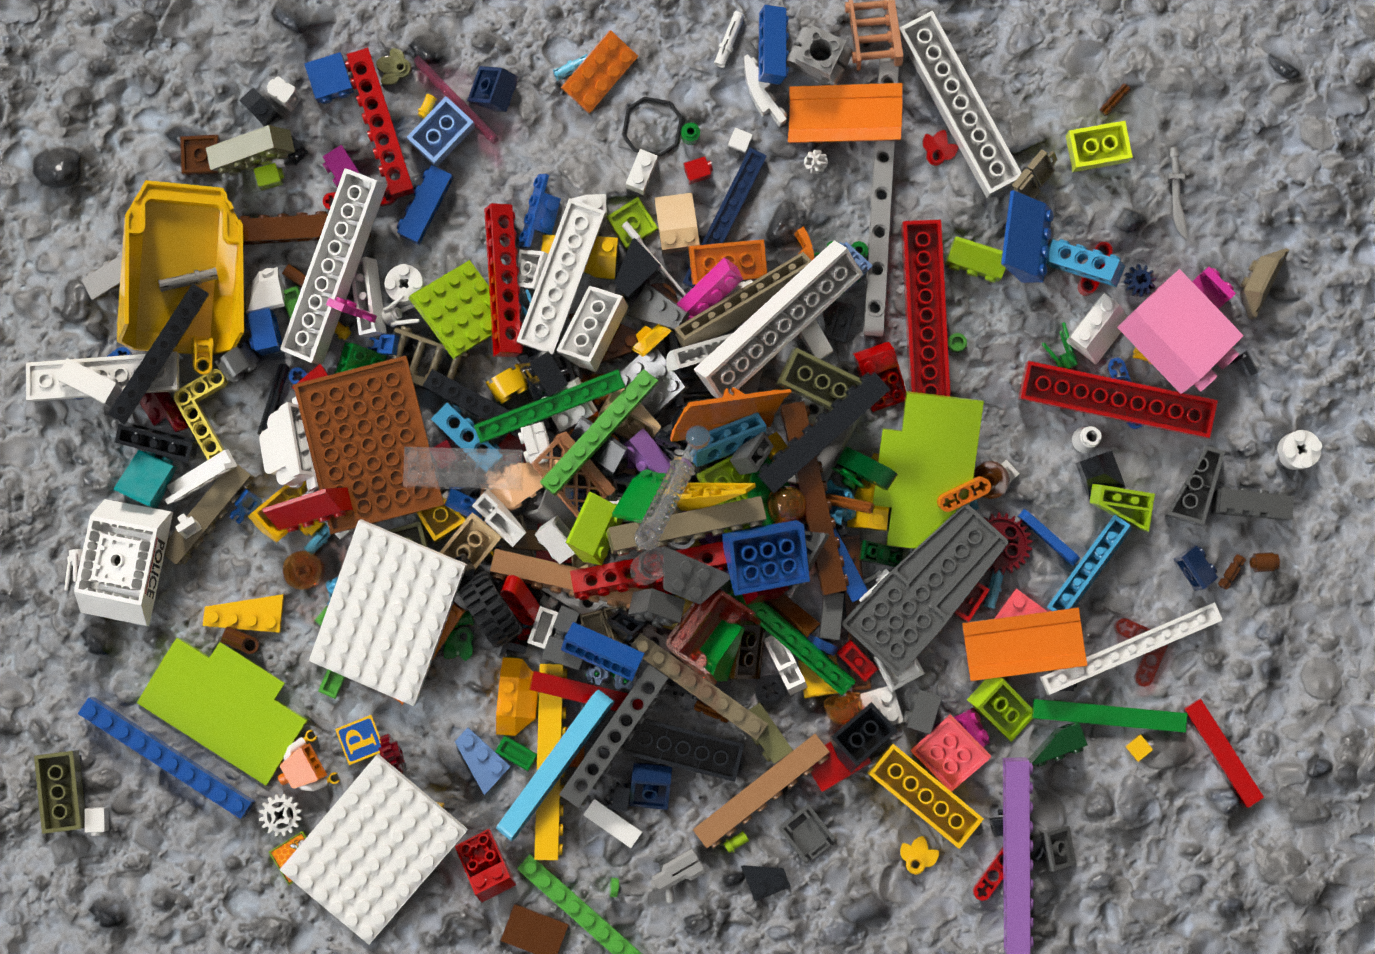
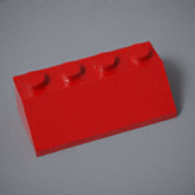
M348 487L322 489L263 508L262 510L279 530H287L290 533L298 531L300 526H303V528L314 526L316 521H319V523L330 521L332 516L335 518L346 516V512L353 510Z

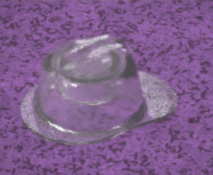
M662 547L646 550L633 560L630 572L631 577L636 583L647 585L664 576Z

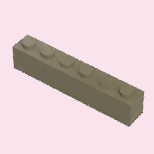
M237 462V467L220 476L187 515V517L192 516L197 520L202 529L187 539L179 534L176 529L167 539L164 555L174 564L181 566V564L185 565L190 560L191 552L194 549L197 550L204 541L202 539L205 535H209L216 528L215 523L227 515L229 506L231 504L234 505L240 497L239 494L252 485L254 476Z

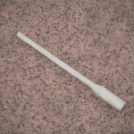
M626 221L622 225L623 229L628 233V235L632 239L635 238L661 265V263L656 259V257L644 245L640 237L641 235H638V233L633 229V227ZM661 265L662 272L668 277V279L679 290V292L683 296H685L686 293L684 292V290L678 285V283L673 279V277Z

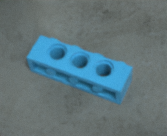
M1052 239L1048 247L1049 256L1046 258V264L1049 267L1117 287L1126 267L1122 263L1121 258L1111 254L1109 257L1096 249L1090 251L1079 244H1076V246L1070 245L1068 241L1063 239L1059 241ZM1085 259H1088L1086 263L1082 264ZM1102 264H1105L1102 269H1099Z
M446 403L431 420L489 474L504 458L501 455L503 450L496 444L492 446L488 441L480 443L476 430L473 428L476 424L468 417L464 419L460 415L462 411L454 403L451 406ZM453 419L460 420L458 428L453 429L450 427V422ZM467 432L474 434V439L470 442L464 440V435ZM482 445L488 447V452L485 455L478 454V448Z
M758 412L689 438L688 454L696 467L702 466L735 453L738 447L759 433L765 432L766 434L767 425Z

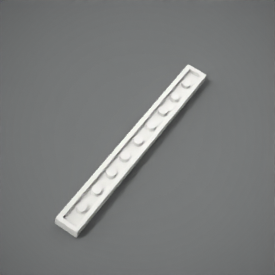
M1215 602L1086 657L1088 666L1055 670L1041 676L1040 679L1047 695H1050L1220 622L1222 617Z

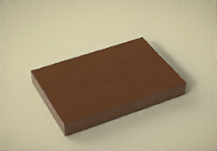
M514 903L500 941L533 954H558L569 924Z

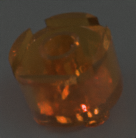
M298 551L286 558L282 570L286 582L291 587L300 590H311L317 587L323 580L325 566L316 554ZM301 567H306V574H302V571H300Z

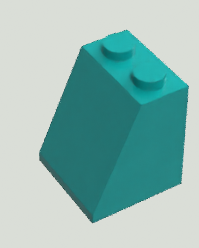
M138 450L113 490L157 509L177 467L172 465L174 461L163 457L161 460L155 457V453Z

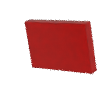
M830 741L825 744L829 750L827 754L829 758L822 764L815 763L812 766L814 770L810 773L821 792L870 764L871 760L868 758L851 773L838 759Z

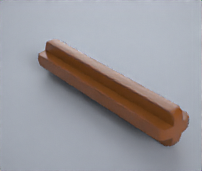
M829 493L826 494V499H830L832 506L869 514L873 513L875 505L871 502Z

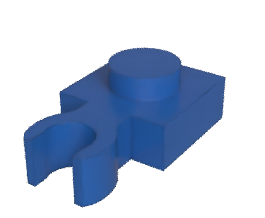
M380 334L379 339L370 337L369 340L374 341V345L367 348L377 351V353L382 355H397L400 337Z
M245 489L234 503L237 509L233 510L229 517L233 520L235 516L239 515L236 522L238 524L242 523L244 515L246 513L250 515L262 503L261 498Z

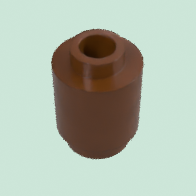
M1273 552L1254 553L1249 560L1250 568L1255 573L1271 572L1280 567L1279 555Z

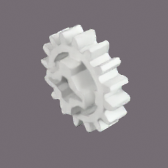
M275 794V800L269 797V803L264 802L262 804L265 809L259 810V813L263 814L259 821H265L262 827H269L267 833L275 831V836H278L280 832L283 836H286L287 830L293 833V826L299 827L296 821L302 820V817L298 816L302 809H297L299 802H292L293 796L287 799V794H283L282 798H280L279 794ZM276 802H284L281 807L273 805ZM290 808H292L293 817L290 815ZM284 809V818L279 819V814L277 812H280ZM268 813L271 814V818H272V821H271V822H270V820H269ZM280 823L288 824L285 828H278Z

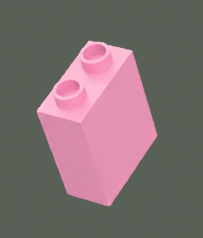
M1180 269L1161 284L1117 327L1180 394L1193 385L1201 392L1213 382L1217 374L1211 368L1215 364L1222 370L1239 355L1233 346L1244 336Z

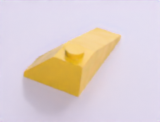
M543 235L542 252L549 254L555 235ZM596 237L584 270L585 273L595 278L615 279L618 238Z
M873 453L871 459L878 462L879 454ZM862 479L861 482L865 485V488L858 487L854 499L873 504L875 485ZM875 506L871 514L856 511L855 518L847 521V527L886 531L889 507Z
M306 481L299 488L284 485L248 516L262 533L276 543L288 531L279 530L263 513L262 509L304 495L308 491Z
M688 482L668 494V498L681 511H692L711 507L743 495L755 488L756 485L755 483Z

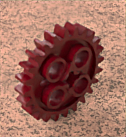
M998 512L996 518L993 514H990L989 520L983 517L1008 540V545L988 571L993 568L994 574L1000 570L1001 574L1004 575L1006 569L1010 574L1013 572V567L1019 570V564L1024 566L1026 563L1024 559H1029L1030 557L1026 552L1032 551V548L1028 545H1031L1033 540L1027 539L1031 533L1024 532L1027 526H1020L1022 520L1016 523L1015 516L1008 519V513L1001 517L1000 512ZM1005 531H1012L1014 537H1008ZM1007 549L1014 550L1016 555L1010 556L1007 553Z

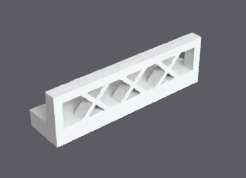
M229 449L222 451L168 484L167 487L171 496L165 499L167 505L183 500L237 467Z

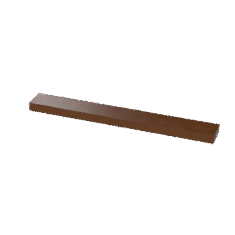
M860 535L840 537L863 580L862 561L858 560ZM845 591L846 616L848 617L861 603L859 600L852 603L847 591ZM848 631V641L851 639L869 658V650ZM851 668V677L855 680L852 691L872 689L871 677L864 682Z

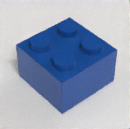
M270 308L247 313L248 319H245L247 330H250L252 335L249 338L251 348L255 349V352L262 356L281 352L282 338L276 313Z

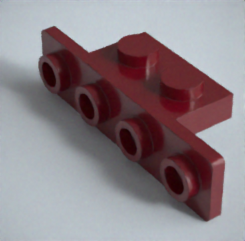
M169 392L145 393L140 401V405L154 426L160 425L167 419L175 432L189 428Z

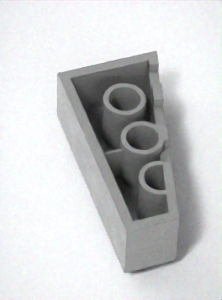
M122 252L114 260L104 262L98 270L95 269L86 274L87 277L82 279L92 300L101 301L120 290Z

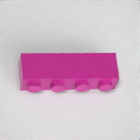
M724 257L677 303V305L690 314L686 321L720 302L743 280L738 267Z

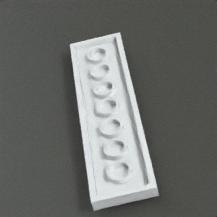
M569 198L517 338V343L542 352L549 351L551 355L554 354L602 224L605 211Z
M178 352L171 353L146 393L179 391ZM146 354L83 358L78 360L85 363L84 367L88 369L94 367L101 371L100 375L104 377L109 375L117 379V384L122 387L118 394L120 395ZM65 360L26 363V400L28 402L87 398L89 396L56 379Z

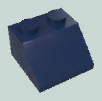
M479 66L467 101L493 111L507 112L519 77L501 67Z
M1197 545L1190 547L1174 558L1194 591L1204 590L1218 578L1216 568L1212 563L1209 564L1205 558L1206 553L1201 547L1198 548Z
M634 763L629 806L668 810L672 767Z

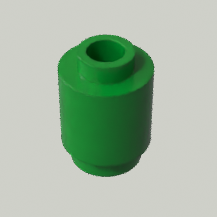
M695 123L685 124L681 130L682 141L687 145L698 143L700 139V128Z

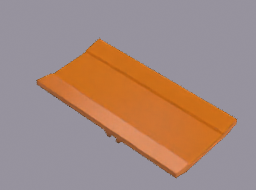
M902 83L789 86L788 143L901 140Z
M732 387L731 392L734 393V396L729 394L728 388H726L722 398L688 402L672 430L670 440L671 442L688 440L757 412L767 427H771L775 413L784 398L791 393V390H771L744 394Z
M1079 608L962 623L970 681L1088 666Z

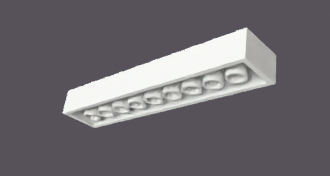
M930 11L900 27L901 43L986 198L1011 186L1021 175V171L934 12Z
M344 169L280 350L308 362L323 365L341 315V311L326 305L328 298L336 300L337 297L346 300L385 193L386 183L352 170Z
M833 241L694 368V371L714 397L722 398L726 388H728L729 394L733 395L734 393L731 392L732 387L736 389L742 387L863 275L849 250L840 243Z

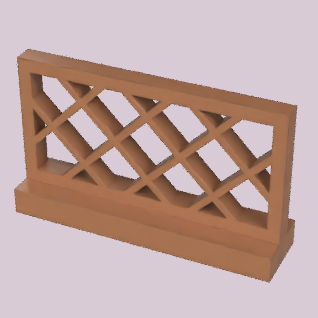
M567 432L558 434L553 439L554 441L531 463V466L542 478L553 468V460H560L575 444V441ZM556 445L561 449V457H553V448ZM542 459H548V470H543L538 465ZM590 459L581 467L580 472L574 475L573 486L565 485L557 494L576 517L580 513L578 511V502H585V500H578V489H586V498L591 489L596 490L600 497L604 499L616 490ZM578 475H583L586 478V486H578ZM565 488H573V499H568L565 496Z

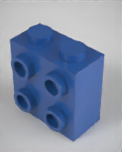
M341 52L304 63L318 104H328L333 101L332 99L338 97L341 99L347 98L351 93H354Z

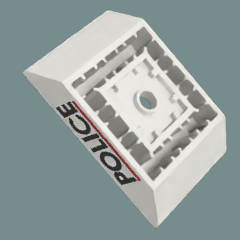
M104 499L90 516L74 593L81 613L149 626L173 512ZM119 555L121 561L120 564L116 566L114 561L115 558Z

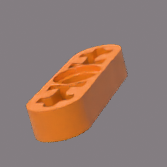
M976 477L941 494L937 499V505L945 512L953 511L989 493L991 483L984 477ZM980 482L985 484L982 490L977 488L980 486ZM963 489H967L969 492L968 497L965 499H961L959 496ZM946 498L952 500L948 502L949 506L943 505Z

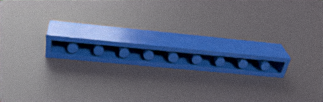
M88 697L78 712L80 716L236 817L240 819L245 818L255 803V800L97 698Z

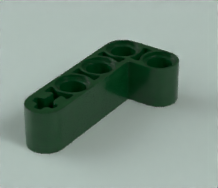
M847 446L835 462L841 468L853 472L858 480L862 478L888 491L898 475L891 468Z

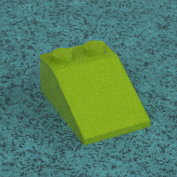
M1001 677L985 679L967 699L983 717L1011 742L1033 719V709Z

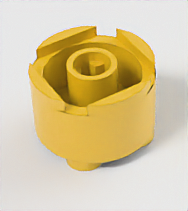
M518 363L514 365L516 369L508 368L491 378L492 383L489 380L485 382L496 402L500 401L502 404L511 399V394L515 391L519 394L529 388L527 386V379L522 376L520 372L521 367Z

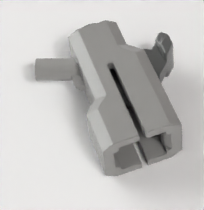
M693 848L675 858L658 855L653 858V862L659 863L660 872L652 876L653 880L650 882L655 891L659 890L660 893L665 891L666 902L671 903L674 902L673 889L676 887V884L684 879L693 880L705 873V869L700 860H698Z

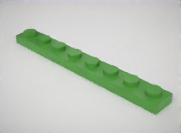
M643 369L544 476L540 484L556 496L656 387L658 380Z
M529 854L517 869L612 954H643L538 860H534L535 857Z

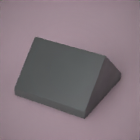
M1070 826L1040 831L1047 870L1054 872L1077 864Z

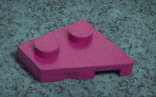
M337 297L336 300L328 298L326 303L329 307L375 323L377 315L357 308V303Z

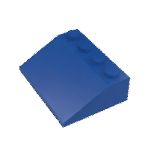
M1013 190L1010 191L1001 264L1022 283L1044 282V276L1047 274L1046 258L1049 256L1048 241L1051 239L1050 225L1054 214L1046 203Z
M794 520L722 533L724 554L735 596L810 582L804 524Z

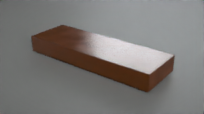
M782 594L777 599L764 601L807 638L820 625L817 620L785 594Z

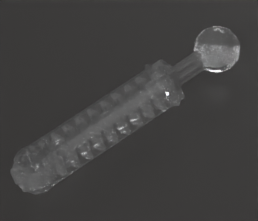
M694 425L687 430L685 438L688 445L682 457L675 456L673 461L669 462L671 465L635 533L634 539L640 549L648 551L657 546L688 481L691 479V475H695V468L691 462L697 450L705 448L710 441L709 431L704 426Z

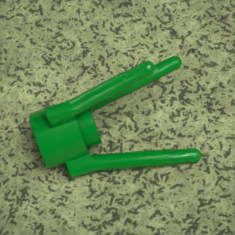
M1063 322V331H1059L1066 352L1059 355L1061 359H1058L1045 343H1042V346L1055 360L1058 367L1062 366L1069 369L1077 365L1078 362L1073 347L1066 341L1069 338L1066 323Z

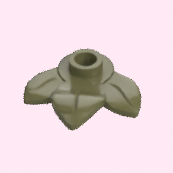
M396 48L391 49L390 56L381 57L376 62L377 67L384 72L381 83L384 85L396 84L400 78L409 76L412 71L411 63L405 59L404 53Z

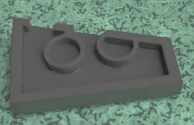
M647 283L627 313V316L670 328H676L685 323L690 315Z

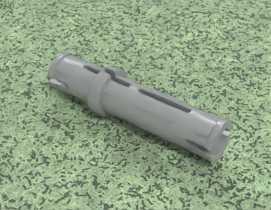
M214 267L203 271L194 270V273L158 280L160 291L163 292L189 286L192 283L202 285L203 282L218 280V275Z

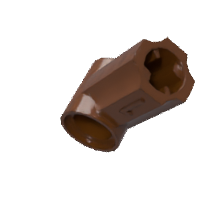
M228 626L221 637L220 642L247 654L256 653L260 649V641L256 637ZM248 640H253L256 643V647L252 651L246 648Z

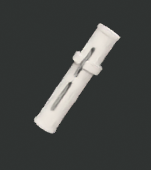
M734 11L723 42L719 44V52L714 61V65L717 67L725 68L728 57L733 52V44L745 18V15L740 12Z

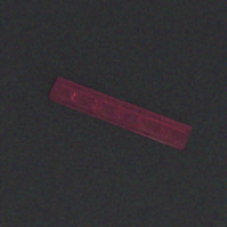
M418 55L414 59L415 66L474 122L475 127L492 144H495L498 141L497 135Z

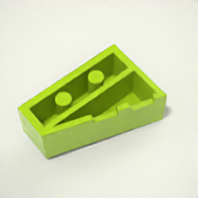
M1092 484L1091 504L1113 516H1118L1138 530L1149 532L1155 497L1154 493Z

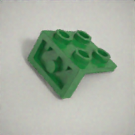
M345 342L334 374L386 361L387 356L360 345Z

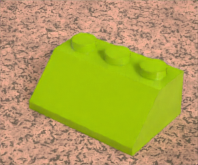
M957 236L952 241L945 262L949 269L954 271L961 269L967 271L966 274L973 277L983 276L986 281L992 283L999 282L1005 271V267L1001 264L1002 250Z
M592 492L588 493L565 543L583 562L602 565L610 548L607 530L610 527L621 525L623 519L612 517V512L617 505Z

